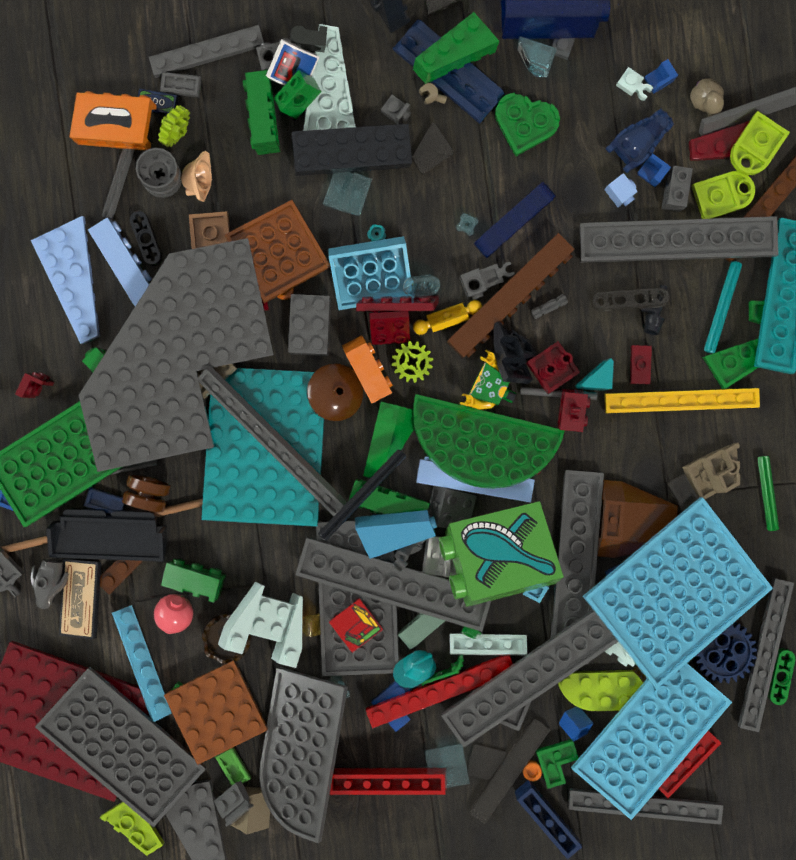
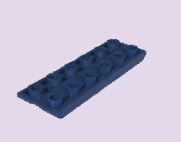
M417 20L395 45L393 51L413 67L415 58L441 37L421 20ZM467 63L464 67L458 70L454 69L448 72V74L431 81L432 84L478 123L484 120L505 95L499 86L472 63Z

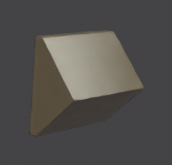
M245 787L250 797L248 800L254 806L231 826L245 834L269 828L270 810L264 800L261 788Z

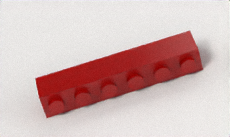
M334 768L330 795H445L447 789L446 768Z

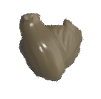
M711 78L698 81L691 91L690 98L694 108L706 112L708 117L721 113L724 106L723 88Z

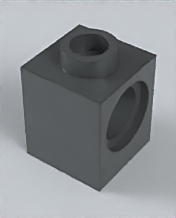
M479 268L460 275L459 279L467 299L477 300L484 296L483 293L487 289ZM469 282H477L479 289L471 290Z

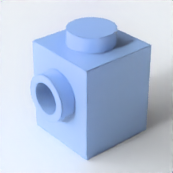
M624 173L604 189L617 207L622 204L627 206L634 200L633 196L638 192L635 183L631 179L628 180Z

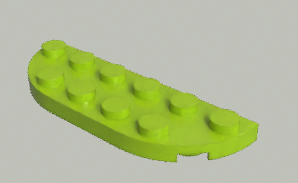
M633 670L578 671L560 681L558 686L568 701L581 709L588 711H620L644 682Z

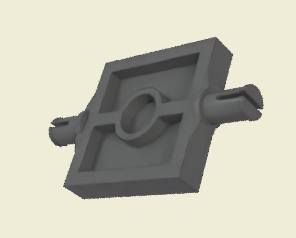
M0 547V592L8 590L14 597H17L21 591L14 583L24 571Z

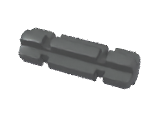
M562 294L556 299H552L540 307L532 309V316L534 319L543 316L542 314L545 315L559 308V306L566 305L568 303L567 298Z

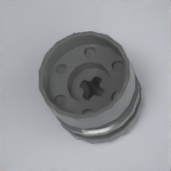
M152 148L139 156L136 162V173L148 193L155 197L165 198L172 196L179 190L182 184V174L175 158L170 152L161 148Z

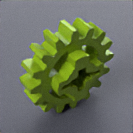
M177 105L166 117H163L160 133L158 134V141L166 147H172L173 143L176 144L182 136H185L189 123L188 120L190 119L189 110L181 105Z
M409 341L407 347L401 344L402 350L396 349L395 351L398 355L392 356L396 360V362L392 363V366L397 367L394 373L400 372L399 379L406 377L407 383L410 379H413L414 383H416L417 378L424 380L423 374L427 376L430 374L427 368H433L429 364V362L433 361V358H428L431 351L425 352L426 346L423 345L420 348L419 342H416L415 346H413L411 341ZM410 350H417L421 353L416 355L411 353ZM404 354L405 362L400 365V357ZM409 356L413 360L417 359L416 368L413 365L409 366L407 364L409 363ZM425 359V367L421 371L419 367L420 362ZM407 369L414 371L415 375H409L404 371H406Z

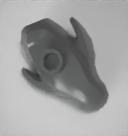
M43 559L38 572L36 565L32 568L31 583L34 588L36 605L41 609H48L56 594L67 584L69 574L66 572L62 578V561Z

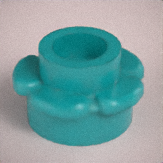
M374 224L367 232V236L371 241L384 240L386 238V230L383 226Z

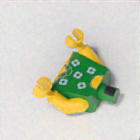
M485 350L488 353L486 359L480 357L486 363L483 364L469 394H462V396L466 397V402H460L461 405L479 410L490 409L495 405H499L501 399L512 403L517 394L507 389L510 382H503L495 355L488 350Z

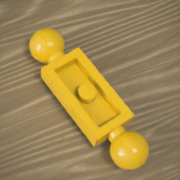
M472 300L468 303L467 307L460 303L427 315L428 321L417 320L413 325V330L416 334L423 335L429 328L436 332L469 320L468 314L474 315L482 308V304L477 300Z

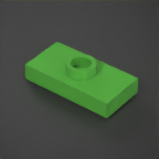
M234 747L215 756L231 785L239 781L243 784L251 779V775Z

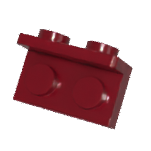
M41 372L25 373L15 395L22 398H35L42 390L41 385L53 386L55 382L49 380L50 376Z

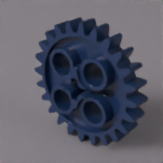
M737 622L731 624L720 634H723L721 642L717 643L716 637L696 655L698 657L694 661L700 663L698 669L703 670L705 676L709 675L711 680L717 679L719 683H722L723 678L727 683H730V678L737 682L738 675L744 678V671L750 673L747 667L754 666L750 662L751 659H757L756 656L752 655V652L757 651L756 648L752 647L756 643L750 639L752 634L746 633L747 629L743 626L740 627V624ZM737 643H740V648L737 651H735V645ZM715 652V657L709 660V654ZM732 660V665L726 668V663Z

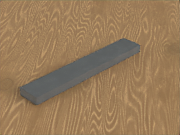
M796 87L701 120L699 134L700 136L708 135L750 121L757 111L767 115L796 105Z

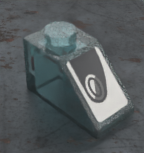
M520 37L517 50L528 72H531L536 77L547 78L557 48Z

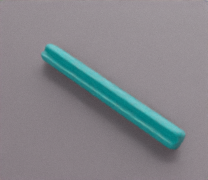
M733 261L730 264L704 347L705 352L715 353L741 271L742 263Z

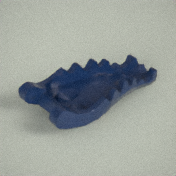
M659 109L649 118L640 120L638 123L631 124L622 130L610 145L606 147V151L608 153L615 151L626 164L623 170L625 173H628L651 156L664 134L673 127V120L668 116L667 112Z

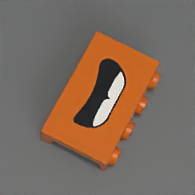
M90 91L77 93L69 137L78 145L135 150L151 149V142L147 139L151 111L156 110L157 105L150 97L144 95L139 97H132L128 94L116 96L111 93L95 94Z

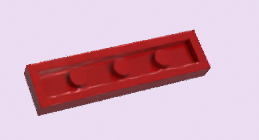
M707 731L659 787V790L669 798L716 750L721 742Z

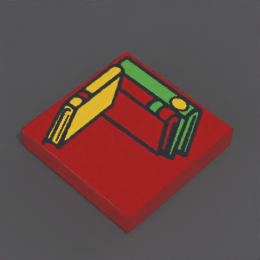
M360 598L329 621L330 625L352 653L383 630L382 626Z

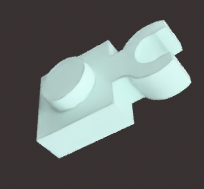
M629 67L616 84V86L630 96L636 92L638 98L642 101H645L647 98L643 90H647L650 93L653 89L651 85L641 83L644 77Z

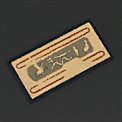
M66 558L63 560V576L66 572H68L69 576L67 584L61 592L59 635L96 639L101 562Z

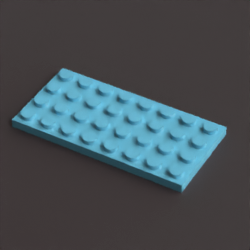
M687 663L658 689L654 688L650 681L646 679L571 768L632 820L729 707L732 701Z

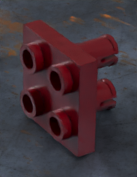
M373 311V313H369L372 345L406 343L410 341L409 311H380V313Z
M559 341L526 363L547 394H550L580 373L572 361V355L564 350Z

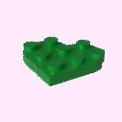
M510 93L500 99L495 110L497 123L515 156L546 141L556 133L559 127L560 115L553 104L550 105L547 102H541V100L531 102L528 97H523L520 94Z

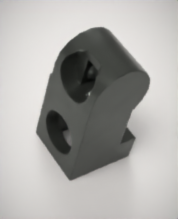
M295 26L290 33V42L304 50L324 53L328 27L320 26L319 31L307 30L303 26Z

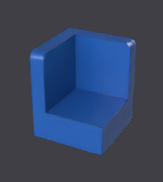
M667 59L656 70L646 75L644 80L653 87L652 93L654 94L671 84L678 74L669 59Z
M652 154L637 174L653 187H656L671 167Z
M576 706L564 712L559 725L575 741L588 734L593 722L581 708Z

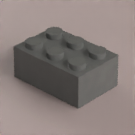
M291 294L288 353L329 356L330 296Z

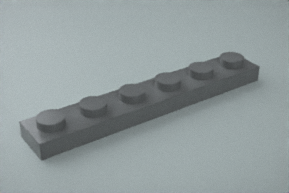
M256 25L149 57L153 74L155 78L162 77V72L175 73L254 50L256 47H260L264 41L260 27Z

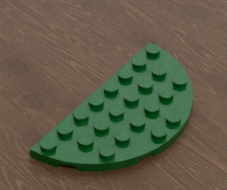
M415 394L413 421L417 438L424 452L445 474L474 487L505 488L532 478L551 461L559 449L565 430Z

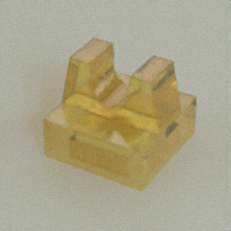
M320 614L302 616V621H305L302 633L308 637L320 635Z

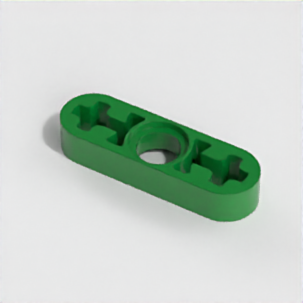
M785 648L778 650L767 696L776 705H782L787 701L795 665L794 653ZM785 655L789 656L788 660H782L781 657ZM781 671L785 672V679L778 681L777 674ZM779 692L781 696L775 698L774 693L777 694Z

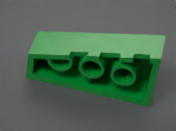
M473 12L416 57L413 70L425 84L454 69L458 70L464 67L467 63L475 62L487 54L495 53L499 40Z
M358 478L355 480L349 500L367 481ZM378 486L358 508L363 509L364 507L370 509L372 513L381 515V513L392 514L428 510L430 503Z

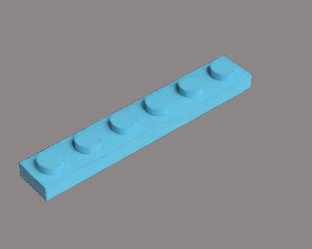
M132 605L113 612L114 621L151 720L155 722L172 714L164 697L162 685Z

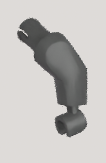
M425 540L397 549L395 553L396 560L393 566L401 572L408 565L406 560L409 555L420 551Z

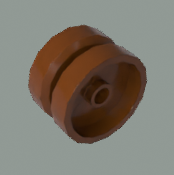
M128 475L126 485L133 490L124 492L122 503L143 510L164 512L166 501L159 496L169 495L171 485L147 476Z

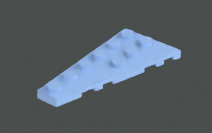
M84 216L31 240L80 344H85L100 337Z

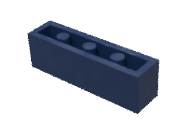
M527 780L514 791L517 801L567 859L582 848L578 836L531 781Z

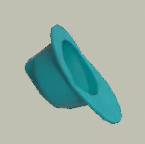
M417 650L400 660L393 670L395 681L404 688H414L429 679L436 670V663L432 658V654L423 650Z

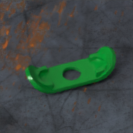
M459 655L457 661L452 663L450 668L434 673V675L421 684L424 685L456 673L459 674V669L463 667V655Z

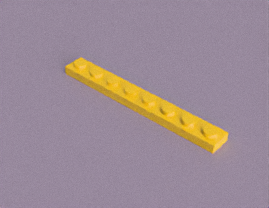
M759 388L604 394L605 413L760 407Z

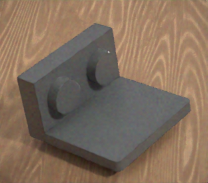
M434 486L428 513L430 517L434 516L437 527L447 528L450 523L471 518L476 496L445 487Z

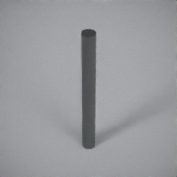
M520 387V394L561 397L562 390L555 389L550 394H547L543 388ZM587 392L590 400H597L596 392Z

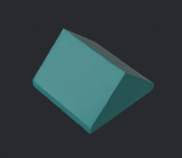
M612 358L602 361L575 387L588 390L612 389L614 366Z

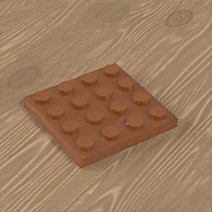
M293 200L225 234L227 242L249 239L263 303L270 301L331 267Z
M235 660L164 694L197 765L268 730Z

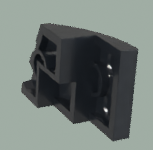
M497 321L494 324V349L503 382L530 383L533 378L526 363L536 356L530 340L523 335H519L513 329L508 331L502 327L500 321Z

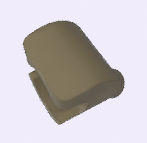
M427 83L419 90L421 96L424 94L429 96L424 101L426 105L434 101L443 104L446 102L447 96L438 94V89L434 84Z

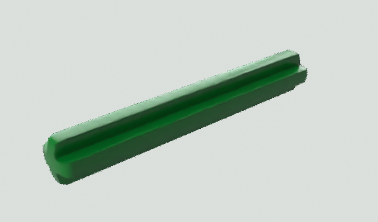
M760 456L757 459L767 530L777 531L779 530L770 458L769 456Z

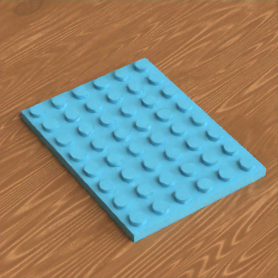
M700 497L583 597L653 687L658 689L773 588L705 499Z

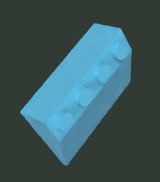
M404 236L328 249L338 310L356 308V303L362 297L371 296L373 299H379L384 296H391L392 298L402 296L414 297Z

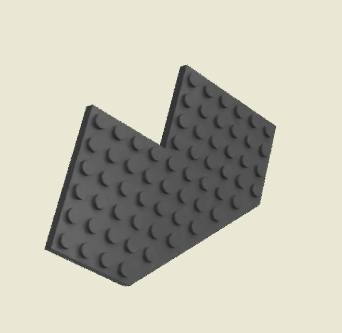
M248 238L170 253L78 395L97 472L213 448L214 442L197 371L204 370L209 366L213 368L274 355Z

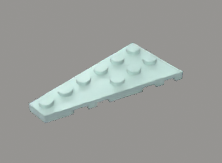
M319 24V27H328L325 52L315 51V54L320 58L312 73V78L315 79L321 93L307 107L303 131L356 127L339 28Z

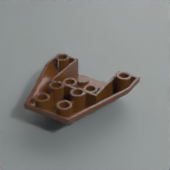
M603 480L602 499L604 500L597 556L617 558L633 554L677 517L678 506L627 483Z

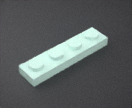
M450 634V654L526 656L527 635L481 634L477 635L476 639H473L464 634Z

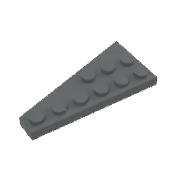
M211 779L194 782L166 813L168 820L191 860H227L217 807L214 803L215 797Z

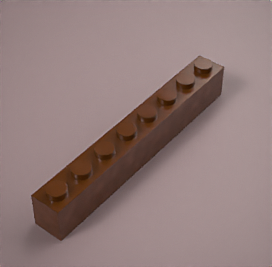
M558 233L477 311L447 343L462 359L465 356L469 358L476 351L475 346L479 342L483 344L491 337L488 333L494 329V324L500 321L503 325L504 322L502 320L506 316L510 318L518 310L516 306L520 302L524 305L532 297L529 293L534 289L538 291L545 284L543 280L548 275L551 278L559 271L557 266L561 262L565 265L573 257L571 253L575 249Z

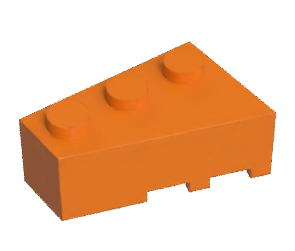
M361 335L342 345L371 403L392 393L389 387L393 385L388 376H383L381 371L384 368L380 360L375 361L372 354L376 352L371 343L367 344Z

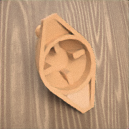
M203 151L197 159L186 165L181 175L182 184L186 188V195H196L197 199L202 202L207 197L212 181L210 155L207 151Z

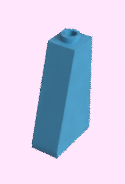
M428 510L355 518L356 531L369 559L436 536L434 528H437L434 516L430 517Z

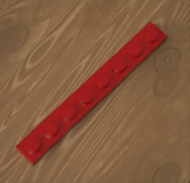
M501 655L460 671L459 674L456 673L365 708L372 729L484 685L513 665L510 655Z

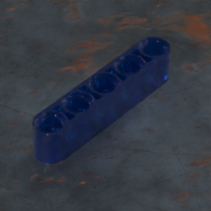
M543 181L486 231L474 245L485 258H488L546 207L556 195Z

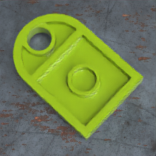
M757 111L732 147L730 158L733 167L744 175L760 173L769 165L790 132ZM743 158L749 160V168L742 166L741 160Z
M738 171L728 172L691 186L702 219H714L741 210L751 203L755 195V185L752 179ZM741 183L747 185V193L740 191L739 186Z

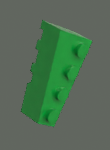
M268 70L245 73L246 80H243L244 91L247 92L248 96L245 102L250 116L248 118V125L251 130V147L256 150L258 155L280 152L271 79L266 76Z

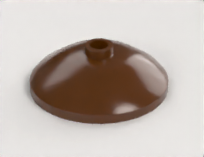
M328 364L316 370L311 376L307 386V399L313 411L321 418L329 421H342L353 416L360 408L363 400V386L356 373L349 367L342 364ZM337 388H340L342 391L340 395L336 392Z

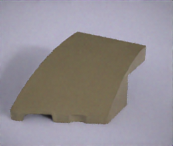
M739 442L718 449L682 467L696 500L700 497L707 499L716 493H727L740 485V461H737V449L740 448Z

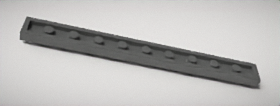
M211 366L203 371L198 378L199 383L335 516L347 501Z

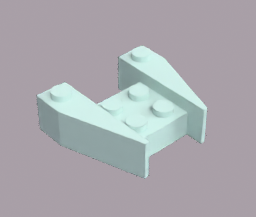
M255 582L224 625L218 645L224 650L243 654L249 634L277 641L271 659L278 664L296 668L302 651L303 597L292 593L290 602L262 595L265 586Z

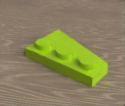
M124 802L119 803L100 816L103 821H108L113 825L114 830L124 834L129 839V842L146 856L162 847L165 843L155 826L152 827Z

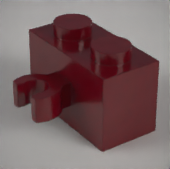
M562 388L557 424L560 430L583 432L584 427L588 423V416L585 415L586 408L590 407V396H588L586 391Z

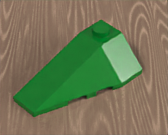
M381 402L363 476L371 478L398 449L401 450L414 430L412 409Z

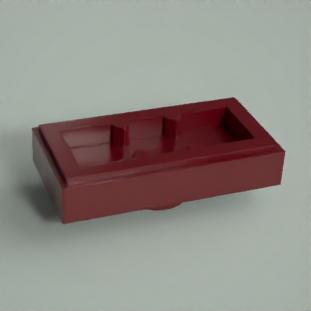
M631 346L630 384H650L652 346Z

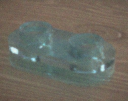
M433 275L409 277L403 283L404 293L413 298L434 295L440 288L439 279Z

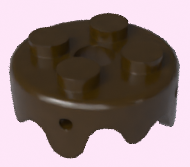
M231 613L221 614L213 618L207 624L202 634L206 656L222 664L232 660L239 661L248 651L252 641V635L249 634L243 654L224 650L218 645L223 627L232 615Z

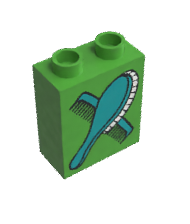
M540 501L450 523L445 531L446 536L439 538L440 551L444 561L453 559L457 573L449 576L453 596L455 599L464 598L466 607L553 585L564 578Z

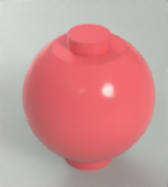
M167 595L156 604L154 609L155 623L162 631L168 634L179 633L185 630L193 619V607L190 601L182 595Z

